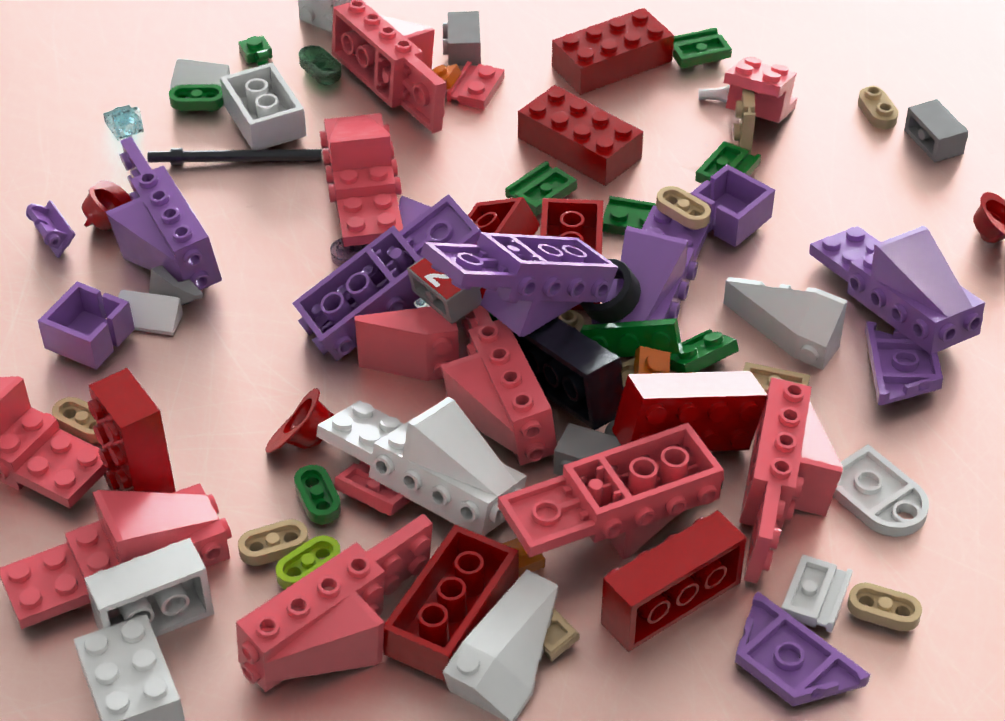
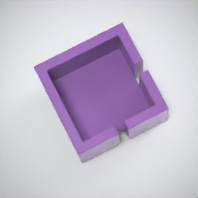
M728 164L712 175L710 181L706 180L690 193L707 203L711 208V227L709 232L714 230V236L734 247H737L772 218L775 189Z
M78 281L38 320L45 349L96 370L114 352L113 345L118 347L135 330L129 301L106 292L101 296L100 290Z

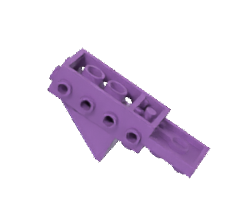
M131 136L121 140L124 153L120 154V158L127 171L130 170L131 175L127 176L133 190V192L129 193L132 201L106 211L123 258L149 270L154 267L163 266L178 282L190 279L199 290L222 281L209 236L164 165L152 170Z
M449 194L400 232L393 225L295 300L292 304L302 316L298 322L309 336L315 333L316 337L312 341L323 355L329 351L335 360L338 361L357 346L354 316L417 308L414 302L420 297L412 290L407 268L423 258L420 254L425 242L477 244L481 230Z
M653 205L642 229L626 227L621 261L629 267L638 279L641 294L634 310L625 318L613 323L678 318L680 303L685 301L688 294L689 282L695 279L698 269L696 259L710 230L711 219L706 227L692 230L663 214ZM623 279L613 280L605 302L611 301L618 295L623 287ZM592 320V324H604Z
M923 225L882 242L859 226H855L810 243L809 254L848 282L847 293L929 354L932 355L980 334L985 302L959 284L926 226Z
M481 232L477 245L425 242L420 254L432 263L431 267L434 270L447 275L452 280L451 283L454 286L464 290H470L471 287L485 288L486 290L480 305L519 337H525L581 302H605L618 270L615 264L575 237Z

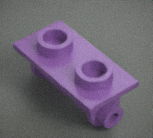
M49 200L46 206L35 203L29 204L26 208L27 218L34 222L33 224L42 235L45 244L51 248L57 258H60L76 234L51 200Z

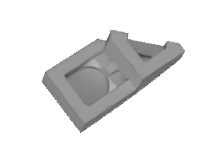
M163 266L151 268L149 293L178 297L181 300V305L203 298V293L190 279L178 282Z

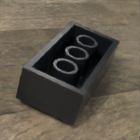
M558 317L525 337H519L514 333L547 398L593 430L615 420L624 389L621 373L623 366L620 358L615 353L602 347L595 340L588 338L575 327H571Z

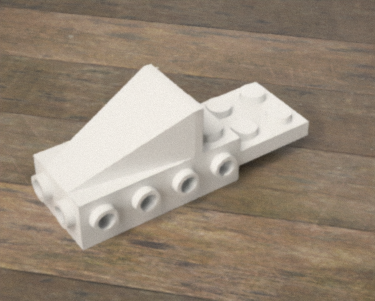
M450 397L405 424L397 418L388 416L373 408L372 405L359 400L320 423L317 428L316 436L370 465L369 478L404 495V497L444 519L482 536H485L506 520L498 508V497L525 487L527 476L501 462L456 401Z

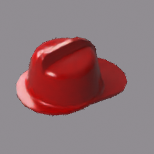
M103 180L89 188V194L83 201L81 208L87 218L84 224L85 227L94 225L103 231H110L112 227L106 211L132 200L130 195L119 185L112 181Z
M992 192L982 193L980 206L973 215L975 228L980 233L983 241L992 244L1005 239V199Z
M318 388L311 390L302 399L294 413L274 433L266 445V453L278 450L285 443L307 449L323 441L316 436L318 425L334 416V414L318 400L320 395Z

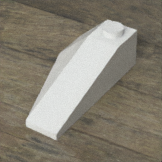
M733 277L727 278L723 304L793 358L821 370L825 368L840 347L847 300L817 288L808 287L805 291L793 290L791 285L787 284L771 287L766 286L762 281Z
M526 570L464 639L443 670L449 691L504 721H516L534 691L535 676L538 664L541 662L543 644L547 628L550 626L559 590L558 585Z

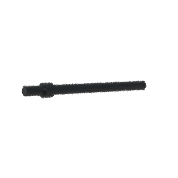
M171 148L170 151H148L147 161L148 163L171 162V165H184V162L322 161V149L184 151L183 148Z

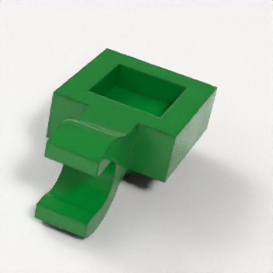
M264 35L251 36L246 40L238 41L239 51L247 64L255 62L257 66L269 64L268 59L273 58L272 47Z

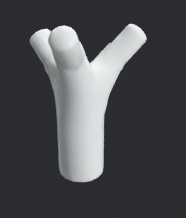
M730 85L721 88L698 89L699 100H719L727 103Z

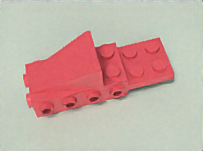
M351 0L349 3L333 7L332 55L391 108L401 105L430 132L442 131L447 88L446 82L432 71L435 29L425 25L381 16L363 0Z
M381 113L324 119L325 131H319L321 148H323V161L330 202H336L343 247L370 244L393 225L400 232L403 229L397 195L402 194L400 177H395L398 176L396 159H394L389 124H383Z
M480 305L466 314V319L461 320L465 335L470 339V344L466 345L468 356L441 365L447 398L450 397L456 401L477 430L514 452L520 466L553 455L557 441L552 408L513 331L500 320L492 321L488 311Z
M19 376L0 377V481L18 491L26 486L70 509L108 471L100 458V448L59 429V422L53 415L42 413L32 408L23 378Z
M771 377L767 390L768 396L755 432L739 523L753 526L743 580L758 584L762 570L769 571L773 550L769 549H777L785 519L792 520L794 509L826 517L843 470V466L810 403L812 387Z
M685 423L563 465V475L499 496L498 508L529 557L589 536L593 543L609 539L624 560L633 555L677 515L700 505H708L719 499L722 482L724 481V469L691 425Z
M200 483L180 489L174 493L97 490L92 492L99 521L64 533L67 543L0 567V579L21 629L89 604L90 599L84 578L98 571L109 569L130 561L135 557L143 556L191 538L202 562L207 568L230 559L227 539L232 538V534L226 519H219L217 516L219 510L213 495H206Z
M422 514L368 551H365L356 542L236 622L238 662L241 664V670L247 680L252 684L257 682L266 693L283 680L375 666L383 661L384 621L380 618V615L383 612L384 595L394 593L402 582L412 575L418 576L430 560L433 523Z

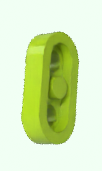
M317 536L281 558L276 565V577L279 586L287 589L341 553L338 541L330 536Z

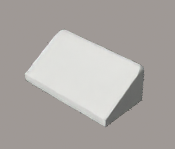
M178 58L175 63L170 90L182 84H216L221 86L220 77L231 74L230 66L221 63Z
M121 290L118 295L119 298L129 301L136 331L174 335L183 316L180 298L129 290Z

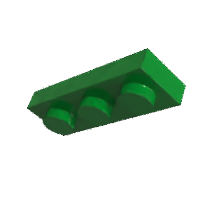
M677 318L583 325L580 330L582 334L595 340L599 345L615 353L618 357L635 356V350L639 346L671 352V354L680 353L682 350Z

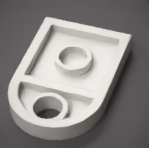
M869 444L841 461L843 470L833 498L866 526L883 535L900 537L913 534L924 525L929 510V500L925 491ZM906 512L911 514L914 518L903 519L898 515V513Z

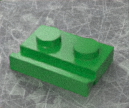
M714 27L675 35L673 57L680 68L693 67L731 58L732 48L723 35L718 34V28Z
M723 141L696 171L695 181L703 183L706 180L710 181V177L726 164L750 176L760 165L761 155H750L749 150Z
M545 161L505 188V197L508 199L511 197H524L533 214L538 216L542 213L543 198L563 199L577 189V179L557 167H550L549 162Z
M610 196L603 217V232L625 235L627 226L642 229L652 206H656V203Z
M710 329L682 342L680 353L670 354V370L677 373H696L738 352L737 339L723 335L721 332H712Z

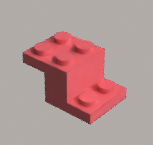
M745 57L725 72L723 83L730 85L726 108L735 110L736 100H742V90H751L755 93L756 117L780 123L796 108L798 98L793 97L792 93L797 73L789 71V68L785 65L773 64L770 66L763 64L759 58Z

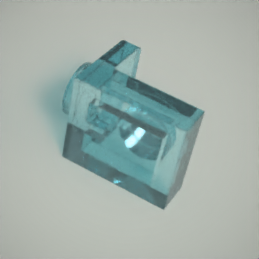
M128 104L103 113L104 122L117 140L144 131L141 111L137 106L131 107Z

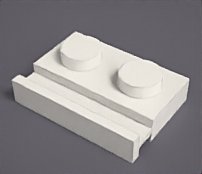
M802 554L781 609L802 624L815 628L816 625L827 628V632L832 633L849 587L853 570L848 568L847 571L837 569L836 564Z

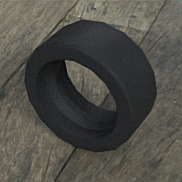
M617 259L608 260L618 267L614 279L624 280L623 287L618 295L611 301L603 304H594L593 302L580 303L590 318L599 323H613L625 318L634 310L639 302L641 288L638 279L624 262Z

